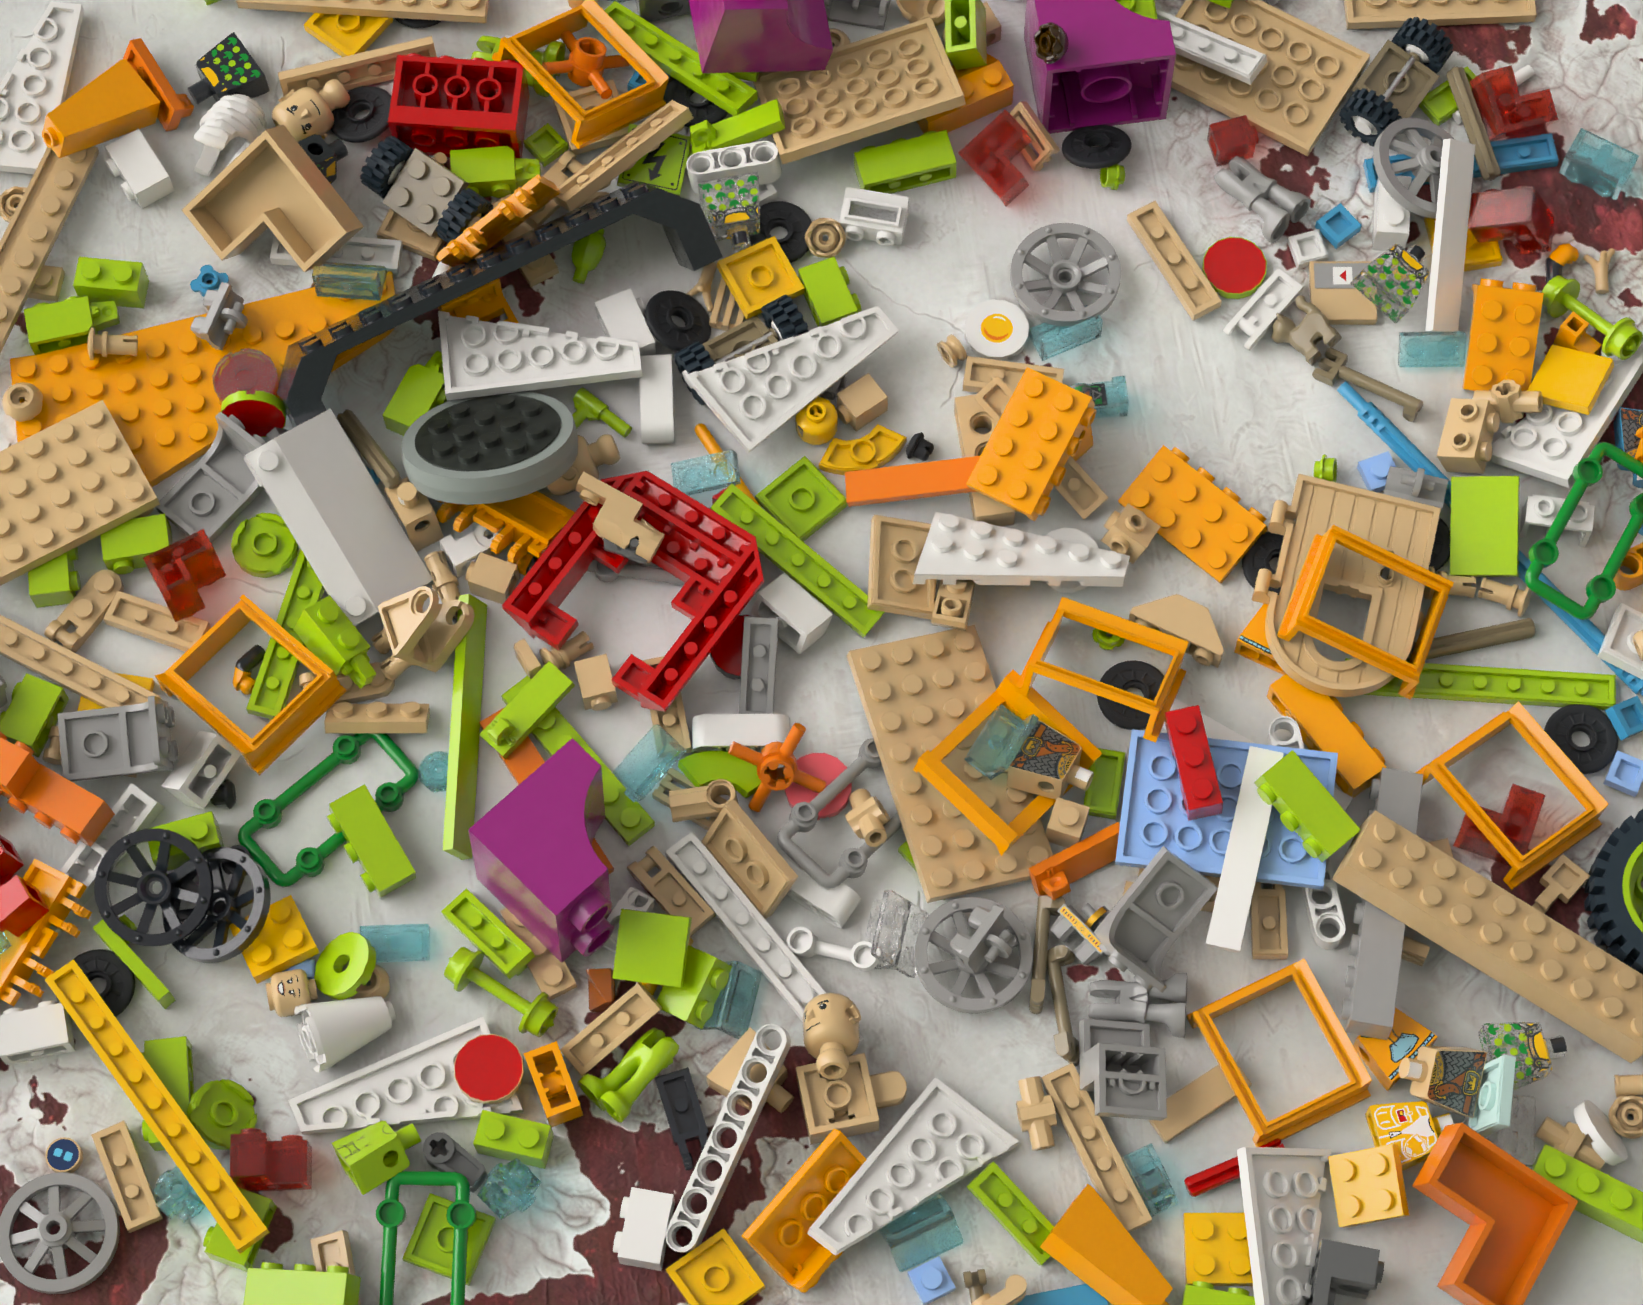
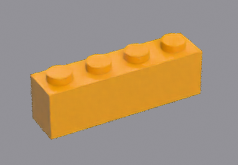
M1287 674L1269 686L1267 698L1282 716L1291 717L1298 723L1302 741L1309 750L1338 753L1335 783L1344 793L1354 798L1371 786L1372 779L1379 778L1382 768H1386L1383 755L1375 747L1371 749L1363 739L1364 733L1357 723L1354 721L1350 722L1342 713V705L1334 696L1329 697V695L1307 689Z

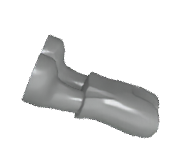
M1235 156L1229 162L1232 172L1223 168L1214 176L1216 183L1221 189L1242 202L1249 211L1254 210L1263 219L1262 234L1271 243L1281 238L1288 227L1289 221L1292 223L1298 222L1305 215L1311 203L1310 198L1306 195L1289 191L1278 185L1276 180L1266 177L1250 162L1239 156ZM1268 199H1273L1281 208L1269 202Z
M1176 973L1169 979L1162 980L1167 986L1163 993L1155 987L1149 991L1138 982L1116 980L1091 982L1090 995L1098 998L1115 999V1004L1089 1005L1088 1017L1096 1020L1136 1021L1143 1024L1145 1021L1164 1023L1168 1026L1173 1036L1185 1038L1187 973ZM1149 998L1167 999L1174 1003L1149 1004Z

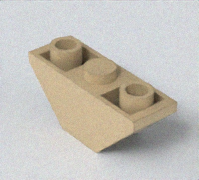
M940 580L931 623L934 626L966 631L975 582L973 580H956V585H943V581Z
M1179 594L1132 607L1129 621L1188 641L1185 653L1192 655L1193 659L1202 665L1219 667L1224 649L1207 607Z

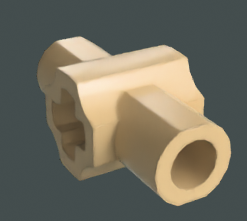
M1502 380L1500 383L1493 385L1491 390H1476L1473 395V399L1489 400L1496 413L1499 414L1502 423H1513L1523 418L1524 413H1541L1543 408L1541 391H1521V385L1516 384L1514 380Z
M857 789L849 796L852 810L845 814L846 820L854 833L860 839H865L867 845L878 847L887 839L883 825L891 821L876 796L871 797L866 789Z
M1040 1076L1019 1080L1018 1085L1022 1100L1016 1101L1021 1131L1029 1132L1033 1151L1054 1147L1055 1143L1051 1127L1057 1125L1051 1095L1044 1096Z
M1547 1116L1535 1134L1536 1137L1553 1148L1599 1171L1605 1163L1592 1148L1591 1143L1593 1140L1589 1134L1585 1135L1582 1133L1578 1124L1568 1121L1564 1127Z

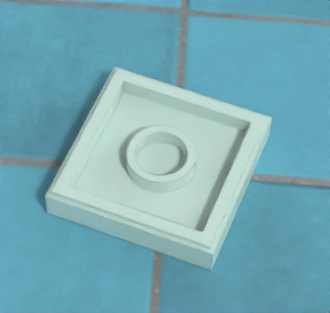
M1504 1054L1486 1063L1484 1066L1474 1117H1469L1468 1127L1483 1137L1510 1126L1516 1057Z

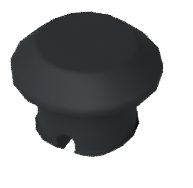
M922 432L914 434L906 448L907 458L910 459L915 456L922 461L928 460L929 455L934 450L933 443L925 440Z
M226 779L224 784L218 787L210 799L211 803L215 806L226 804V807L231 809L236 803L234 783Z

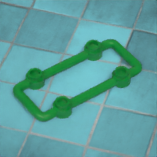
M1608 442L1597 444L1592 449L1588 458L1582 459L1574 466L1572 473L1575 483L1545 538L1533 544L1528 553L1531 561L1525 575V583L1528 588L1580 620H1587L1593 617L1600 604L1608 601L1615 595L1616 585L1613 579L1643 525V493H1641L1630 502L1629 511L1632 517L1604 570L1600 575L1595 576L1587 583L1585 589L1588 600L1584 607L1539 580L1543 568H1547L1557 561L1559 550L1556 544L1586 488L1594 485L1601 479L1603 469L1600 462L1604 455L1643 479V463Z
M356 733L353 736L342 735L338 737L333 743V752L276 799H263L255 805L253 817L239 829L238 841L240 845H243L249 851L250 855L260 864L266 875L277 886L289 887L303 876L315 877L319 875L325 866L324 859L347 841L341 831L338 834L334 833L317 848L307 847L302 849L297 854L296 865L284 874L251 836L260 828L271 829L276 827L281 822L282 810L340 763L352 764L356 762L361 755V746L371 738L378 743L405 773V776L397 783L387 782L380 785L375 793V802L381 812H394L402 806L404 802L403 794L417 783L419 772L416 765L387 733Z
M402 1171L387 1180L385 1200L376 1209V1218L383 1226L379 1305L394 1304L397 1227L402 1225L406 1218V1209L399 1202L400 1185L456 1187L455 1202L449 1206L446 1214L448 1223L454 1227L450 1305H465L468 1229L474 1225L477 1218L476 1209L469 1203V1181L463 1174L457 1172Z

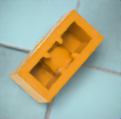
M557 1041L523 1053L549 1125L554 1127L583 1116L581 1105Z

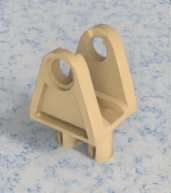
M426 586L416 588L382 602L378 605L384 629L374 635L371 641L374 642L373 646L381 654H386L392 649L393 655L380 663V668H383L381 672L389 680H395L412 665H417L436 673L471 628L475 616L472 606L460 600L439 604L437 591ZM430 597V605L425 612H423V604L425 600ZM461 609L463 615H460L457 623L453 625V616L457 610Z

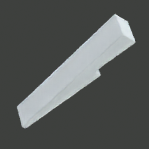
M131 783L112 808L115 815L94 844L90 847L81 842L60 870V872L87 886L80 899L70 894L67 898L84 906L94 893L96 872L105 853L122 837L138 830L147 829L165 807ZM125 852V853L120 857V859H119V860L117 861V863L115 864L114 868H115V867L117 866V864L122 860V858L127 854V852ZM70 911L64 922H70L76 914ZM50 925L49 927L53 931L57 932L58 936L62 932V930L56 928L53 925ZM33 954L31 959L38 961L40 957Z

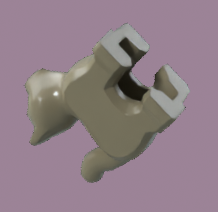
M1299 295L1295 299L1296 306L1307 315L1296 327L1290 318L1277 313V319L1272 324L1273 333L1271 338L1277 344L1289 343L1295 350L1302 353L1306 361L1313 366L1322 357V354L1316 348V344L1323 340L1324 344H1328L1331 348L1342 337L1335 328L1330 326L1327 317L1315 305L1308 303L1304 296Z

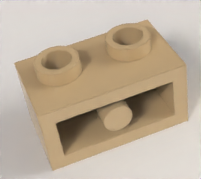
M1451 398L1437 452V458L1446 472L1484 474L1486 463L1492 457L1491 443L1494 432L1498 431L1500 425L1499 414L1496 413L1489 400Z

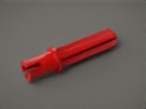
M1280 1138L1260 1146L1285 1148L1283 1143L1281 1144ZM1238 1156L1187 1177L1184 1182L1188 1193L1192 1197H1196L1240 1178Z

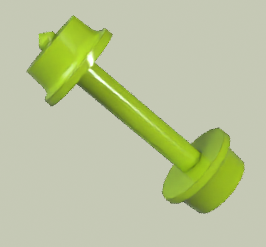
M1558 275L1545 285L1542 293H1544L1542 304L1547 307V313L1551 317L1558 318L1568 310L1575 312L1606 336L1602 344V352L1606 356H1616L1621 360H1626L1637 351L1642 342L1643 333L1635 327L1633 319L1625 317L1615 325L1605 320L1577 300L1580 292V283L1576 279L1568 280Z
M461 947L453 957L449 958L444 976L454 984V990L457 992L462 991L472 981L524 1015L518 1028L522 1034L529 1032L537 1037H541L549 1027L554 1026V1019L559 1008L548 1000L549 995L546 992L540 993L532 1003L479 970L484 958V953L480 950L473 952L466 947Z

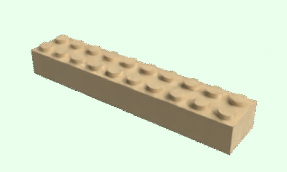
M1375 810L1359 826L1361 831L1354 836L1332 880L1629 1063L1634 1062L1643 1055V974Z

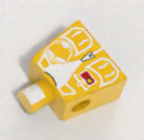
M1425 1101L1376 1104L1369 1106L1365 1113L1375 1147L1389 1144L1398 1145L1402 1171L1426 1161L1444 1127L1454 1124L1450 1113L1431 1117Z

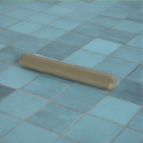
M1453 67L1446 73V77L1469 142L1475 144L1474 156L1481 176L1484 180H1495L1496 177L1500 176L1501 171L1464 68Z
M345 409L343 413H338L337 420L344 432L386 488L393 489L395 485H400L402 478L399 476L398 470L355 414L348 409Z
M1531 618L1433 638L1426 660L1532 638L1536 633L1534 622ZM1413 642L1411 651L1407 658L1408 662H1410L1416 642Z

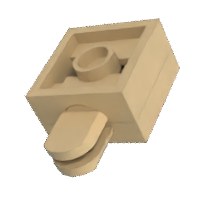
M865 1053L848 1056L850 1062L849 1069L843 1077L838 1079L824 1078L818 1072L816 1063L796 1067V1078L810 1145L822 1143L834 1128L841 1131L846 1137L879 1131L877 1109L900 1105L904 1102L907 1091L905 1078L898 1071L869 1075Z

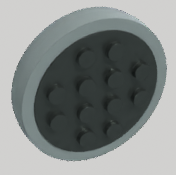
M531 391L448 401L420 416L408 428L402 441L403 464L410 483L415 486L417 491L438 501L466 505L503 502L536 492L564 475L573 465L578 453L577 429L570 410L555 398Z

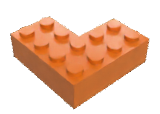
M1462 1122L1444 1127L1412 1187L1470 1225L1437 1285L1438 1288L1464 1305H1523L1578 1203V1200Z

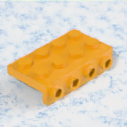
M1027 367L966 483L967 487L1027 515L1033 521L1037 519L1038 515L1043 516L1051 502V498L1048 496L1054 485L1058 487L1065 476V463L1069 456L1074 457L1079 450L1082 441L1079 437L1084 427L1089 428L1095 419L1097 410L1094 409L1095 403L1093 398Z
M1163 445L1119 498L1118 503L1124 508L1129 503L1134 508L1142 511L1148 518L1161 526L1157 531L1159 536L1221 584L1258 538L1267 532L1268 528L1264 524L1267 519L1253 507L1247 511L1238 504L1241 498L1229 488L1225 487L1223 490H1220L1213 484L1215 478L1205 469L1199 467L1196 471L1187 464L1190 458L1176 447L1169 450Z
M835 1128L742 1235L747 1243L789 1286L802 1293L814 1287L824 1271L843 1253L841 1252L835 1256L809 1236L807 1232L867 1160L848 1138Z

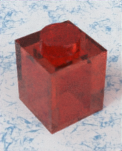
M1243 115L1210 124L1207 142L1218 167L1229 164L1235 156L1243 159L1252 158L1255 145L1259 143V138L1255 126H1250L1247 116Z

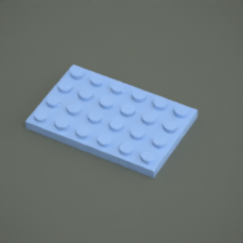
M1132 729L1115 865L1146 868L1164 846L1200 874L1221 877L1249 747L1253 746L1282 752L1284 756L1293 750L1332 797L1334 796L1338 753L1207 738L1223 801L1222 814L1188 821L1180 788L1179 772L1175 756L1172 755L1167 733H1160L1155 743L1143 738L1145 731ZM1272 806L1256 882L1323 890L1327 859L1321 862L1318 858L1310 856L1302 845L1303 840L1295 831L1292 832L1284 826L1280 820L1281 814Z

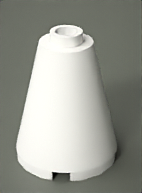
M381 996L302 1004L296 1006L294 1010L295 1015L301 1013L302 1022L296 1024L297 1031L308 1060L316 1059L318 1066L313 1068L317 1073L327 1070L392 1029V1021L396 1020L392 1003L389 1000L384 1001Z

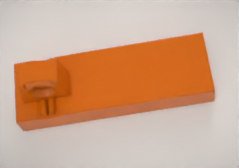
M141 38L130 40L123 59L129 62L161 102L157 118L165 131L176 130L181 119L192 114L194 105H192L186 94H176Z
M1119 822L1028 868L1034 891L1037 895H1048L1051 899L1056 900L1071 892L1069 884L1115 861L1120 828Z

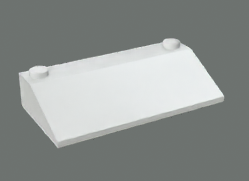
M331 408L244 456V461L259 486L264 487L327 594L333 598L354 626L379 613L378 605L382 602L423 587L433 581Z

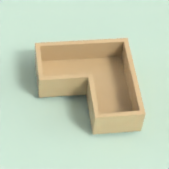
M284 125L266 129L182 209L221 261L241 254L269 227L303 272L322 266L364 227Z

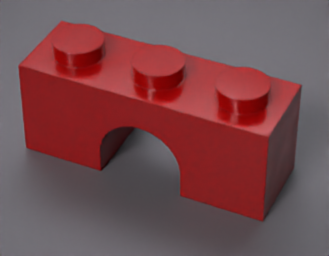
M1199 705L1165 712L1166 731L1172 755L1175 756L1179 772L1180 788L1188 821L1222 814L1223 801Z
M0 835V931L4 932L7 930L19 938L48 913L49 909L35 886L17 874L12 878L24 864L12 842Z

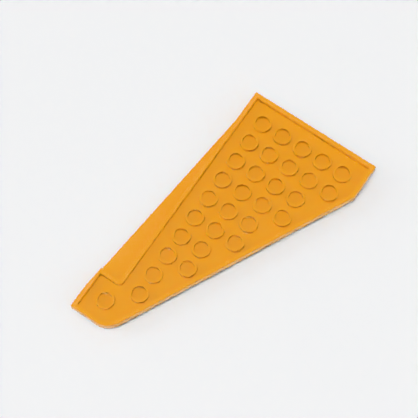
M391 271L362 275L243 304L242 314L247 317L248 323L245 328L235 327L233 333L229 334L223 350L214 349L206 340L198 338L190 328L195 317H206V313L121 334L124 336L138 335L137 356L108 354L107 357H102V354H95L94 360H90L87 343L43 354L11 358L12 385L20 382L31 383L43 394L40 414L32 420L16 421L17 441L20 442L103 400L152 488L204 455L211 447L218 431V423L215 416L221 412L222 405L216 393L215 379L219 369L226 361L238 355L253 354L261 356L273 365L277 372L279 386L289 345L396 295L393 274ZM394 328L338 354L331 372L386 338ZM278 386L274 394L277 398H279L277 395Z

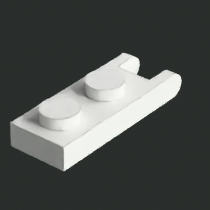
M1277 268L1226 325L1223 332L1230 335L1237 327L1250 336L1244 347L1250 351L1272 327V324L1277 319L1276 314H1283L1295 301L1296 297L1302 293L1303 286Z

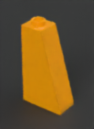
M122 59L46 115L42 137L45 144L52 148L59 158L131 133L138 128L141 129L155 124L161 102L126 59Z
M1087 1184L1068 1207L1040 1248L1113 1305H1170L1165 1299L1173 1289L1095 1189Z

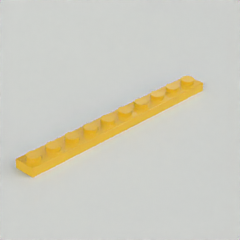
M73 959L44 979L239 1254L270 1232L75 960Z

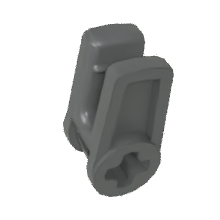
M436 1132L426 1138L423 1144V1152L431 1168L438 1172H457L463 1174L469 1181L470 1192L473 1193L483 1184L487 1177L484 1165L449 1135ZM445 1146L447 1155L439 1154L435 1158L433 1149L435 1147L442 1149Z

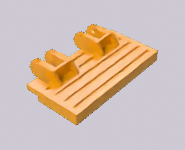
M537 174L525 185L516 189L506 200L498 203L497 207L473 226L465 229L459 237L451 240L445 248L437 253L436 258L439 262L451 267L469 262L471 259L485 253L561 192L554 182Z
M536 491L512 500L490 504L466 505L444 502L438 509L436 517L439 522L445 523L460 511L461 513L455 518L452 525L453 530L459 533L468 528L473 522L478 523L495 534L505 526L492 540L490 549L492 552L499 554V552L514 541L515 544L510 548L507 558L508 561L516 563L528 552L539 558L575 512Z
M35 858L23 879L38 889L49 912L19 938L7 930L4 932L0 931V999L13 1007L21 996V993L12 989L14 984L41 998L44 993L41 987L27 981L34 970L45 978L54 973L53 970L31 959L33 954L43 959L58 936L57 932L49 928L50 925L77 938L81 932L78 930V927L70 922H64L69 912L73 911L74 914L89 919L92 914L85 907L67 898L70 894L80 899L87 888L86 885Z

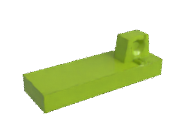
M775 99L712 125L707 120L691 125L690 138L693 154L706 150L751 143L786 129L782 106Z
M548 661L479 735L506 759L574 688L575 684Z
M467 888L441 911L443 916L478 950L482 951L484 956L509 979L515 975L519 976L527 968L526 964L535 957L533 951Z
M125 914L119 917L126 925L137 931L135 924ZM103 919L93 927L99 938L127 965L139 982L164 1009L176 1001L164 984L128 946L129 941L114 933Z
M991 1162L966 1187L1038 1265H1042L1050 1255L1040 1246L1054 1226L995 1162Z

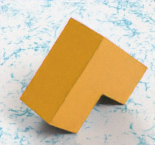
M1572 312L1560 325L1554 340V344L1557 346L1595 355L1599 353L1602 346L1601 343L1586 333L1589 323L1575 312Z

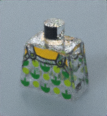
M758 172L699 182V202L715 239L718 241L730 239L732 250L736 252L750 247L749 235L760 232Z
M1394 244L1365 266L1350 284L1396 324L1413 307L1430 276L1429 270L1421 264L1426 258V254L1417 245H1411L1406 251L1400 244Z
M1539 1022L1485 1023L1478 1032L1482 1050L1487 1052L1486 1063L1504 1054L1516 1057L1513 1090L1548 1077L1552 1071L1550 1059L1567 1056V1046L1564 1037L1561 1035L1545 1039Z

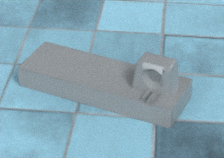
M744 616L739 714H773L779 618Z

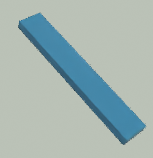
M1552 133L1490 142L1501 174L1555 167L1559 162ZM1404 154L1389 156L1391 164L1412 158ZM1474 156L1473 178L1482 177ZM1373 158L1364 159L1363 167L1369 193L1375 192L1378 175L1375 170ZM1411 170L1395 174L1396 176L1412 177L1411 183L1415 178ZM1424 182L1423 185H1428L1430 182Z

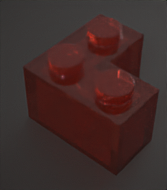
M1512 65L1482 72L1470 81L1472 92L1490 141L1542 129L1558 120L1550 89L1520 96Z
M1005 109L961 149L958 154L1005 207L1029 186L1022 173L1010 161L1032 140L1027 131Z
M1521 185L1514 189L1506 190L1488 189L1484 192L1471 194L1468 228L1479 243L1510 240L1520 255L1550 252L1552 249L1555 217L1534 186Z
M204 529L143 557L155 586L175 622L191 617L196 612L206 608L198 589L211 585L218 579L226 576L216 551Z
M1512 784L1505 798L1501 813L1484 807L1481 808L1522 855H1525L1546 795ZM1464 812L1453 846L1511 866Z
M242 1129L240 1134H231L230 1177L237 1187L250 1192L312 1189V1147L308 1140H303V1137L299 1135H286L281 1137V1141H271L267 1133H262L261 1129Z

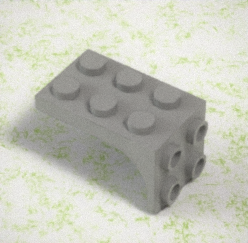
M222 412L215 416L218 423V431L209 450L159 501L160 505L156 506V510L160 514L165 513L167 519L204 550L264 490V487L259 486L244 461V456L265 444V440L257 434L252 437L245 431V426L238 418L233 415L227 417Z
M148 696V702L57 714L62 774L64 778L71 782L174 770L173 761L178 760L177 743L175 740L171 741L170 727L175 726L173 707H168V702L157 696Z
M1163 846L1094 931V934L1101 941L1098 947L1109 956L1108 960L1123 972L1128 969L1135 975L1134 979L1144 988L1150 991L1155 987L1163 993L1167 986L1161 980L1160 973L1167 952L1218 888L1214 883Z

